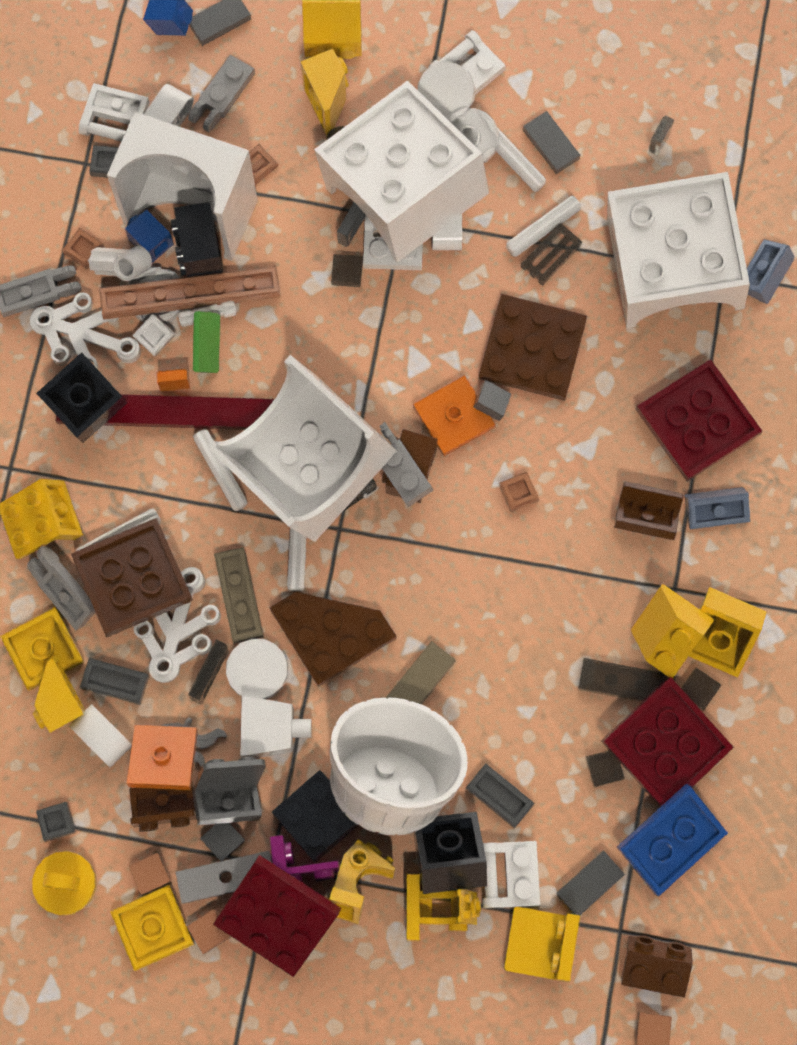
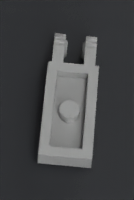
M230 55L202 93L199 101L191 109L188 120L196 123L205 110L209 109L211 112L205 119L203 128L210 132L217 125L221 117H225L255 75L254 68Z
M67 265L54 270L47 269L1 284L0 311L2 316L7 317L59 300L60 297H69L80 292L82 288L77 281L57 287L55 285V281H63L75 276V267Z
M384 422L380 425L381 432L397 452L382 469L406 505L410 507L432 492L433 488L400 439L397 440Z
M42 546L36 553L38 559L36 557L30 559L27 563V569L37 580L38 586L76 631L84 627L96 612L89 596L61 562L59 563V556L48 546Z

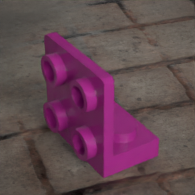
M283 835L270 837L273 864L303 883L304 877L314 876L316 881L335 879L334 873H338L340 869L339 861L289 867V865L295 864L291 842L286 843Z

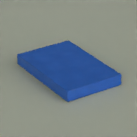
M685 784L616 848L651 891L659 897L726 836L728 832L691 786Z

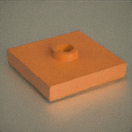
M465 375L413 404L414 410L430 436L438 439L437 447L443 457L494 429L496 425L491 416L473 407L477 394Z
M135 725L126 782L127 786L133 788L191 790L198 736L197 728Z

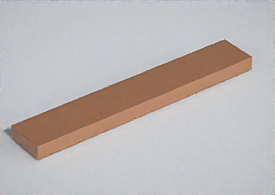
M274 266L99 288L104 320L200 308L214 304L221 305L223 302L228 301L240 303L280 298V287L277 268Z

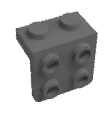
M243 757L238 761L226 762L223 759H213L203 764L192 789L197 825L260 820L262 813L257 785L266 768L265 760Z

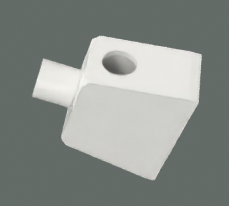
M242 696L241 758H262L293 752V738H311L312 720L293 719L294 708L292 704Z

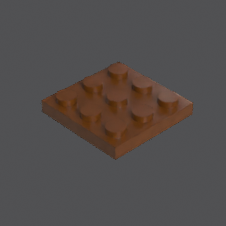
M501 294L478 379L565 401L587 315Z
M157 518L71 553L106 638L193 601Z

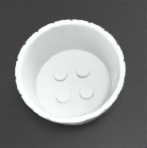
M385 697L374 698L355 704L348 709V712L345 711L340 716L331 736L329 751L331 762L330 785L339 808L357 825L360 824L361 827L372 832H379L378 834L406 835L426 827L439 815L444 805L455 796L464 781L468 764L466 762L467 753L458 732L441 715L413 701L409 702V700L390 697L386 699Z

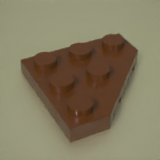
M294 592L269 608L318 687L397 639L396 634L380 610Z

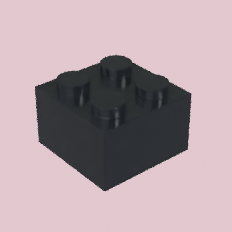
M210 202L175 207L176 219H171V226L177 247H175L181 275L193 277L223 273L216 226Z
M82 352L36 393L82 443L128 403Z
M321 770L316 772L272 811L275 818L314 863L320 860L358 826L339 808L332 793L330 780Z
M477 811L437 816L426 827L416 832L414 831L415 849L423 894L487 886V861Z

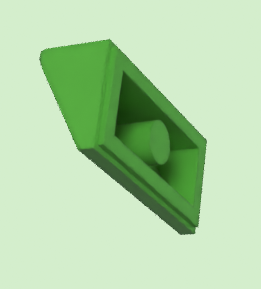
M195 311L193 370L197 373H217L219 371L220 315L218 313Z

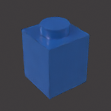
M149 0L143 20L156 35L186 36L189 24L192 21L193 9L185 0Z
M147 209L141 215L133 216L127 223L125 231L128 240L134 246L145 248L151 256L152 263L174 245L170 232Z

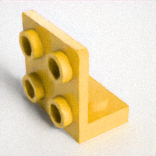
M39 479L0 503V515L16 559H23L54 540H76L83 536L64 480Z
M515 907L513 909L504 970L570 982L580 916L568 913L561 915Z

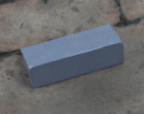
M763 240L747 267L750 283L749 296L760 302L769 303L794 261L795 257L789 245Z
M743 487L684 495L690 529L750 522L749 493Z

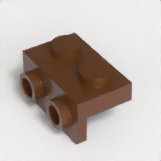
M624 482L618 501L614 528L675 540L684 495L670 490Z
M193 781L191 790L130 788L131 825L134 828L139 827V832L158 830V824L171 823L172 828L189 826L190 820H196L192 794Z
M629 936L621 985L685 998L693 965L692 949L678 942L664 943L654 941L648 936Z

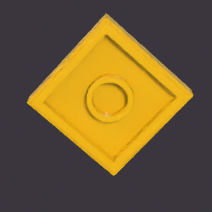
M56 607L0 636L28 691L40 686L46 663L51 657L56 655L65 672L84 663Z
M170 885L110 911L134 971H138L195 945Z

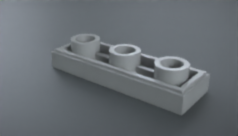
M270 851L177 871L176 877L181 903L186 904L234 893L259 855L272 863ZM225 872L232 874V879L229 883H222L221 876Z

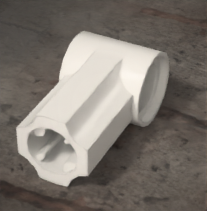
M135 246L131 249L97 247L91 251V256L88 260L90 270H93L96 275L117 276L123 281L134 279L147 271L152 265L149 252L141 246Z

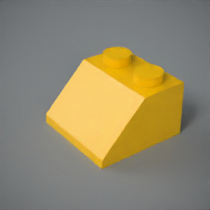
M302 0L305 57H313L332 48L336 56L343 59L362 56L361 0Z
M333 48L301 61L303 89L326 137L333 133L346 102V88L349 87L345 75L348 74L347 66L342 57L337 58Z
M662 584L631 628V632L645 660L673 679L714 619Z
M709 587L699 609L713 618L714 621L689 657L738 678L762 630L767 611Z
M56 655L51 657L46 663L34 704L36 709L32 713L41 729L46 727L49 733L82 716L85 712V707Z

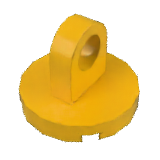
M70 851L55 852L45 857L36 867L32 878V892L37 903L47 912L59 916L73 915L84 909L92 901L97 888L96 874L91 864L83 856Z

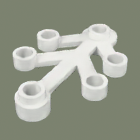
M87 293L77 294L73 302L57 309L49 306L38 307L30 316L32 329L37 334L46 336L52 349L51 357L54 363L59 366L68 364L71 356L68 349L62 346L57 332L68 335L77 355L82 352L89 361L94 363L97 369L98 363L90 355L84 341L115 351L118 358L124 363H134L141 355L140 346L134 338L125 337L119 340L90 330L103 323L115 322L119 319L103 320L102 309L74 323L63 320L75 313H86L92 309L93 302ZM86 299L88 304L86 306H79V301ZM48 316L50 318L47 323H40L41 317ZM126 344L133 346L129 352L122 351V348ZM59 352H65L66 356L63 359H56V355Z
M188 567L181 572L185 583L188 575L194 574L196 576L194 582L186 583L193 598L195 593L200 592L204 588L205 577L199 569L194 567ZM191 602L177 607L172 621L167 612L156 616L155 618L166 636L163 650L153 636L154 627L149 621L134 626L135 635L143 640L152 657L149 663V672L156 681L160 683L173 681L178 676L182 664L200 654L205 655L211 651L212 641L208 636L199 634L194 637L191 646L176 653L180 641L204 627L215 625L220 621L221 613L216 606H205L201 611V615L187 623L185 621ZM211 610L216 611L214 619H206L207 612ZM147 625L149 627L148 632L144 635L139 634L140 627ZM200 640H207V646L204 649L197 648ZM162 662H168V669L164 672H161L159 670L160 664Z

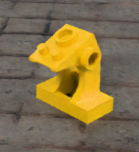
M358 839L344 854L329 898L331 902L342 908L337 918L359 924L364 896L359 895L356 888L358 881L370 874L393 879L395 867L392 864L394 860L389 856L383 859L381 851L369 842L365 845Z
M407 874V941H420V925H448V931H468V925H477V917L480 916L481 904L479 898H477V892L457 889L423 894V891H420V874ZM432 899H451V917L432 918Z

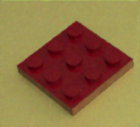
M711 359L641 402L635 409L686 482L749 443L763 432Z
M668 677L601 740L605 747L659 807L667 802L685 784L690 785L692 788L734 748L671 677Z
M259 855L213 925L294 977L335 921L342 908Z

